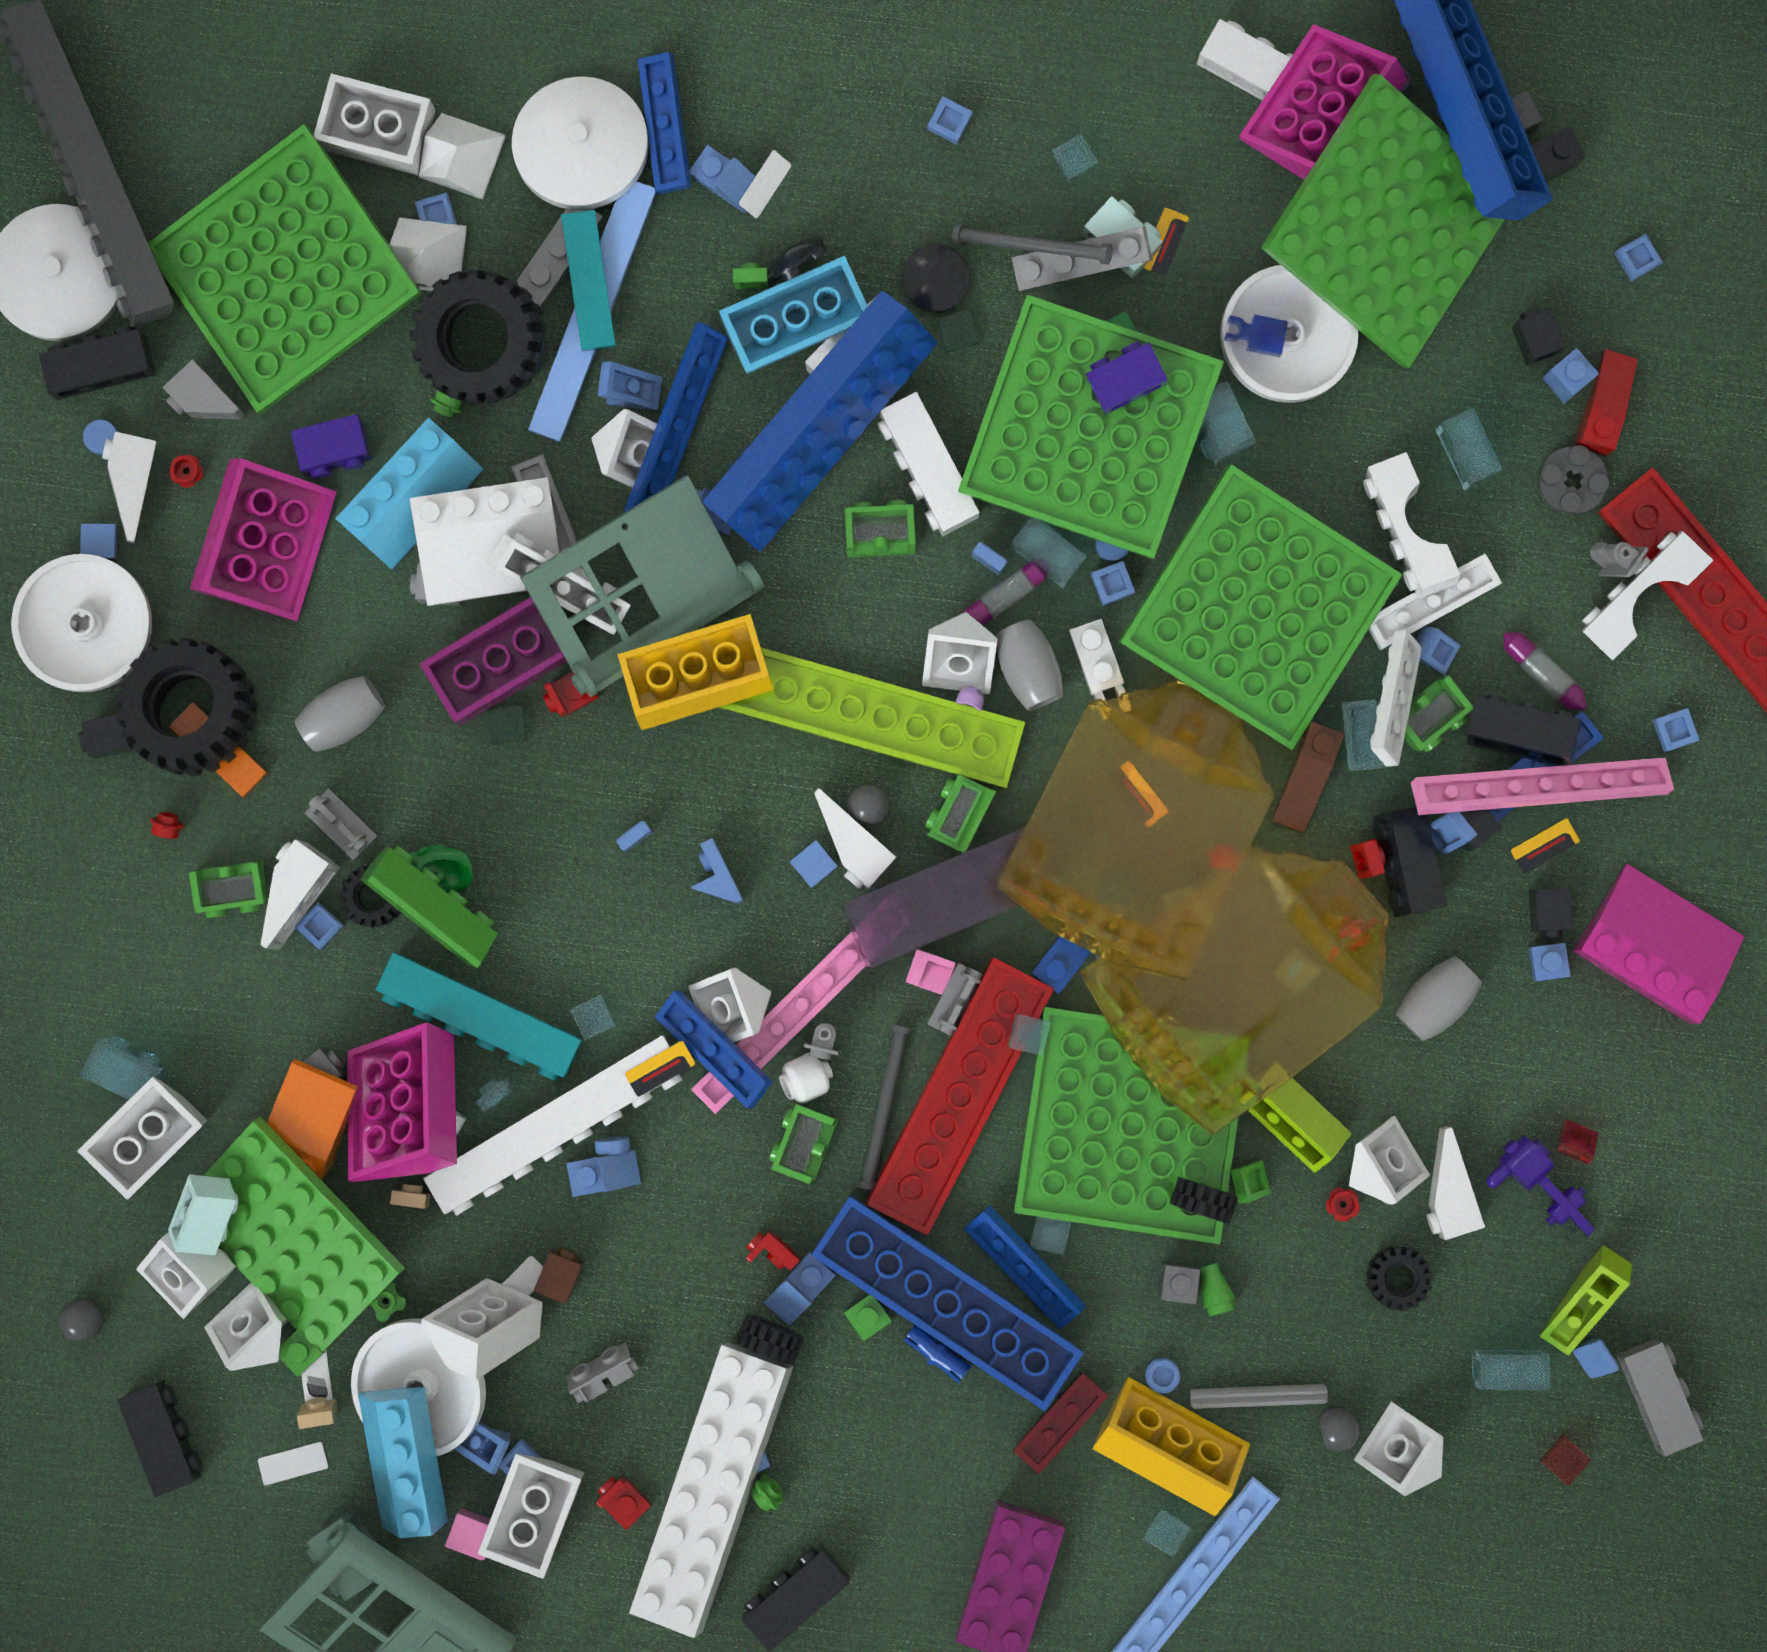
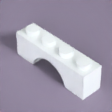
M1405 452L1369 466L1366 479L1363 480V485L1369 499L1375 498L1379 507L1376 514L1380 526L1383 530L1388 529L1393 539L1390 541V548L1397 561L1401 559L1406 571L1403 572V577L1410 591L1415 590L1418 599L1457 585L1460 572L1447 544H1435L1421 539L1411 530L1407 523L1405 506L1417 493L1420 482L1408 454Z
M1671 531L1657 545L1661 551L1652 560L1646 556L1642 567L1635 573L1636 576L1627 585L1621 581L1607 595L1611 601L1602 610L1596 606L1582 620L1586 626L1581 631L1612 660L1638 636L1633 625V607L1638 596L1647 587L1661 581H1676L1689 585L1713 561L1683 531H1680L1677 535Z

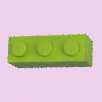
M1276 1062L1257 1077L1238 1101L1314 1173L1336 1156L1352 1134Z

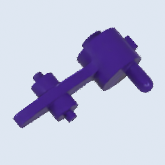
M1523 1135L1517 1142L1511 1139L1502 1147L1505 1153L1498 1159L1500 1165L1486 1179V1183L1490 1188L1498 1187L1509 1175L1528 1191L1538 1184L1554 1201L1546 1210L1550 1215L1546 1221L1551 1226L1556 1222L1562 1226L1570 1218L1586 1236L1589 1237L1595 1231L1592 1225L1578 1211L1586 1203V1200L1582 1197L1586 1191L1581 1186L1577 1190L1570 1186L1563 1194L1546 1177V1174L1554 1168V1164L1548 1158L1551 1152L1538 1139L1532 1142Z

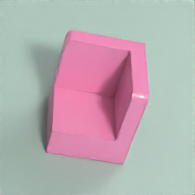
M917 949L906 983L942 995L956 963Z
M461 1508L456 1515L445 1547L473 1558L484 1560L486 1557L479 1555L478 1551L491 1519Z

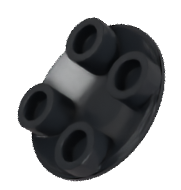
M822 236L810 237L795 242L784 249L768 269L767 278L775 282L781 278L784 281H788L795 277L801 271L800 264L808 258L810 261L817 259L827 250L823 244Z
M942 244L926 245L916 250L905 263L902 275L903 288L909 299L918 307L928 311L944 313L960 303L965 297L970 285V270L966 260L955 249Z

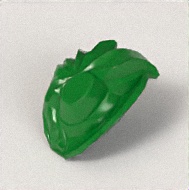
M442 844L422 847L419 851L409 854L414 858L412 865L420 872L425 867L441 880L438 886L445 892L449 893L451 889L455 892H460L470 886L473 879L471 862L464 852Z

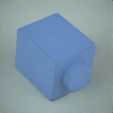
M1576 348L1554 366L1543 379L1565 404L1599 373Z

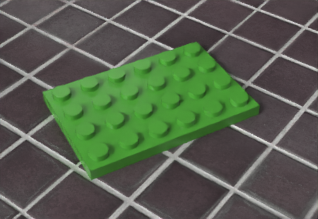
M261 1116L244 1130L204 1174V1176L229 1178L234 1193L238 1195L237 1210L235 1214H231L227 1224L226 1239L224 1242H220L218 1248L228 1254L231 1262L255 1287H258L262 1293L267 1294L281 1309L283 1315L289 1319L288 1322L296 1330L300 1328L305 1333L307 1340L316 1345L321 1352H324L405 1269L393 1254Z

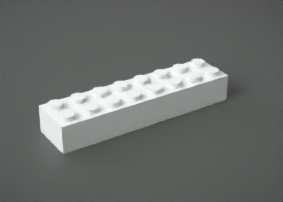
M732 1343L721 1345L634 1597L630 1614L692 1638L697 1637L703 1632L794 1366L779 1362L776 1359H770L765 1355H760L757 1352Z

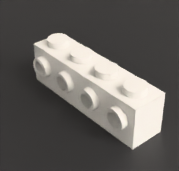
M504 533L487 564L496 571L524 585L520 579L522 575L556 554L547 549L544 554H541L532 549L535 543L519 533H516L515 537L512 538ZM580 567L549 585L560 606L575 614L599 600L586 574ZM607 582L602 586L605 595L617 589ZM618 597L610 602L620 622H622L631 605ZM604 607L585 618V620L613 635L616 632Z

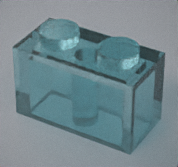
M1228 381L1215 386L1200 429L1203 438L1199 441L1201 449L1207 459H1213L1215 465L1253 449L1256 444L1255 438Z
M1474 408L1443 421L1435 429L1464 491L1495 477L1503 470Z
M1032 517L1014 537L1010 546L1027 561H1033L1047 573V576L1063 589L1082 567L1087 558L1085 554L1043 521Z
M1379 699L1342 702L1349 772L1387 768L1371 750L1370 744L1371 736L1375 730L1376 710L1378 704H1380Z
M111 1035L109 1039H97L79 1076L129 1100L153 1076L162 1081L167 1067L159 1064L161 1058L145 1050L138 1054L128 1049L129 1042Z
M1472 1350V1385L1480 1390H1550V1355L1536 1350Z

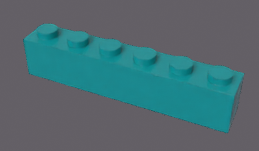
M392 953L375 989L383 994L382 1001L398 1008L404 1003L414 1008V1016L430 1023L433 1018H436L446 1023L444 1026L446 1031L463 1037L466 1032L477 1037L475 1044L492 1052H494L496 1047L507 1051V1059L522 1066H525L527 1061L539 1066L537 1073L554 1081L557 1080L558 1076L562 1078L568 1076L584 1042L582 1038L399 953Z

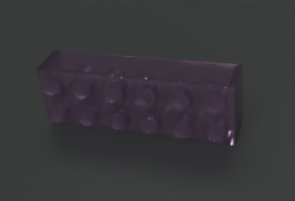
M1034 823L848 901L841 908L867 970L1054 892L1062 888V885L1038 828Z

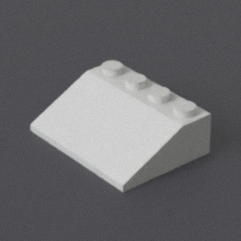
M548 477L409 498L427 606L527 591L524 585L496 571L487 564L504 533L512 538L515 537L516 533L528 538L535 543L532 549L541 554H544L546 549L555 554L559 553Z

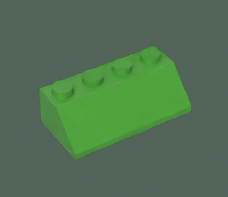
M399 846L394 850L390 847H385L360 877V880L464 963L478 968L498 935L491 928L494 922L480 911H477L474 915L464 906L468 901L453 889L447 893L440 888L438 883L441 880L424 867L420 872L410 864L414 858Z

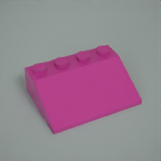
M1313 24L1239 135V138L1305 180L1372 74H1381L1398 91H1401L1405 85L1407 77L1397 58Z
M242 458L230 459L190 590L297 622L337 491Z
M1625 864L1572 951L1685 1022L1700 1024L1718 996L1745 936L1634 867Z
M426 1022L348 1050L347 1082L358 1086L348 1117V1181L359 1182L426 1174L457 1164L454 1034Z

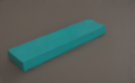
M595 210L561 214L581 350L583 352L616 347Z

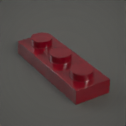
M1081 1372L1017 1443L1013 1451L1034 1471L1040 1474L1109 1397L1108 1394L1084 1372Z

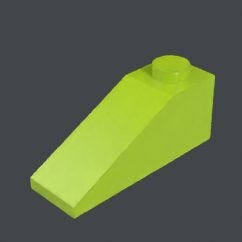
M1603 1245L1582 1269L1541 1331L1540 1337L1569 1356L1630 1285L1632 1264Z

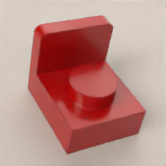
M573 672L553 683L548 682L544 684L547 693L542 695L547 707L551 713L558 711L562 718L599 699L597 694L590 697L587 693L581 695L571 681V677L574 676Z
M1376 838L1350 846L1359 879L1385 873L1383 867L1386 862L1385 855Z
M769 1230L765 1236L759 1231L746 1246L751 1251L746 1256L750 1263L763 1248L769 1251L766 1257L780 1270L785 1266L791 1271L801 1259L772 1230Z
M624 1474L617 1480L611 1476L597 1490L601 1496L595 1503L599 1508L603 1506L625 1530L652 1505Z

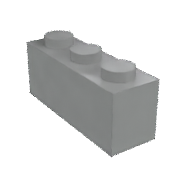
M1653 1339L1616 1354L1656 1452L1663 1456H1668L1704 1441L1700 1430L1704 1429L1703 1423L1695 1409L1691 1411L1686 1398L1690 1397V1392L1683 1378H1677L1673 1365L1676 1364V1359L1668 1344L1664 1346L1663 1342Z

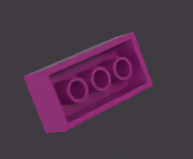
M530 597L419 664L454 723L462 726L567 663Z
M999 1500L996 1501L955 1633L957 1643L985 1652H1027L1065 1530L1063 1521Z

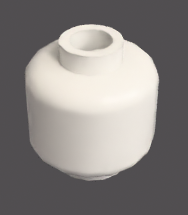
M810 1053L785 1063L782 1075L779 1076L781 1087L787 1098L791 1101L795 1099L801 1104L808 1103L826 1094L830 1088L829 1079L833 1077L827 1060H820L817 1057L810 1056Z

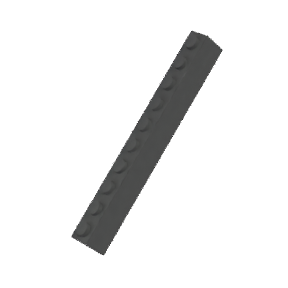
M34 0L1 9L0 40L3 44L8 43L12 52L10 54L12 67L17 75L21 74L25 81L23 85L25 97L30 105L35 104L39 113L36 115L39 129L43 135L48 134L52 143L50 145V152L56 165L62 166L65 176H63L65 188L70 196L74 195L79 206L76 207L78 218L82 226L88 225L92 237H90L92 250L96 257H102L106 266L103 268V273L110 288L115 287L119 298L116 301L121 316L123 318L128 317L132 328L171 316L174 301L42 1Z

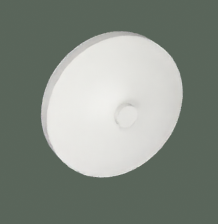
M593 77L565 78L545 86L526 102L513 128L512 152L521 178L529 189L542 200L564 209H595L619 199L636 183L648 157L649 141L647 128L637 104L625 91L616 85Z
M48 204L32 208L13 219L0 233V311L16 327L39 339L67 341L88 335L101 327L118 307L116 299L119 296L115 287L110 288L106 282L103 268L106 266L101 256H95L90 244L92 234L88 225L82 226L75 206Z
M1276 265L1250 276L1231 296L1222 316L1220 340L1227 365L1246 388L1269 400L1294 403L1310 400L1325 393L1343 377L1356 353L1358 329L1282 265Z
M72 554L46 563L26 580L14 603L11 621L12 635L19 656L38 678L63 690L93 692L117 684L121 681L123 674L128 676L133 671V668L129 665L135 658L140 661L145 654L144 651L147 650L151 638L152 613L143 588L126 569L100 556Z
M404 1319L393 1322L373 1334L357 1354L351 1375V1391L356 1411L363 1423L358 1397L360 1392L425 1387L436 1455H443L465 1441L479 1424L486 1401L484 1375L475 1381L448 1369L421 1325L422 1319Z

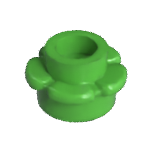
M437 390L435 397L430 398V401L435 404L433 410L439 414L453 417L454 413L462 412L460 408L462 401L449 397L447 393Z

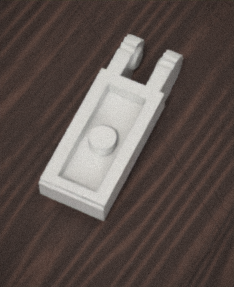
M1102 619L1070 629L1069 634L1091 696L1094 695L1102 718L1111 717L1108 702H1106L1103 691L1112 688L1115 690L1117 702L1122 711L1131 710L1123 687L1124 680Z

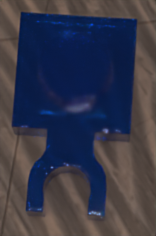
M1254 314L1251 324H1249L1240 317L1231 315L1228 317L1227 323L1237 325L1239 333H1226L1224 335L1225 341L1237 342L1239 340H1247L1246 351L1275 357L1282 355L1288 321Z

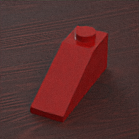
M1604 349L1597 370L1599 374L1594 379L1574 446H1585L1588 450L1605 457L1616 449L1626 417L1638 359Z

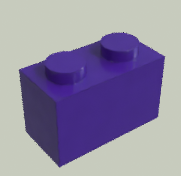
M1140 341L1135 342L1121 350L1122 356L1112 361L1109 360V357H1105L1089 366L1091 371L1086 373V377L1104 415L1168 385V379L1149 342L1141 345Z
M358 414L291 431L300 471L306 476L311 475L313 479L329 476L332 474L331 470L344 467L345 470L358 469L365 466L364 461L372 460L364 423Z

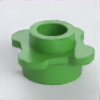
M392 1282L370 1305L376 1312V1319L386 1322L395 1311L404 1310L407 1301L404 1297H401L400 1292L396 1289L395 1282ZM384 1298L389 1299L388 1304L383 1303Z
M766 1475L760 1476V1481H756L755 1486L751 1489L752 1497L763 1510H777L779 1504L784 1503L783 1491L774 1479H770Z

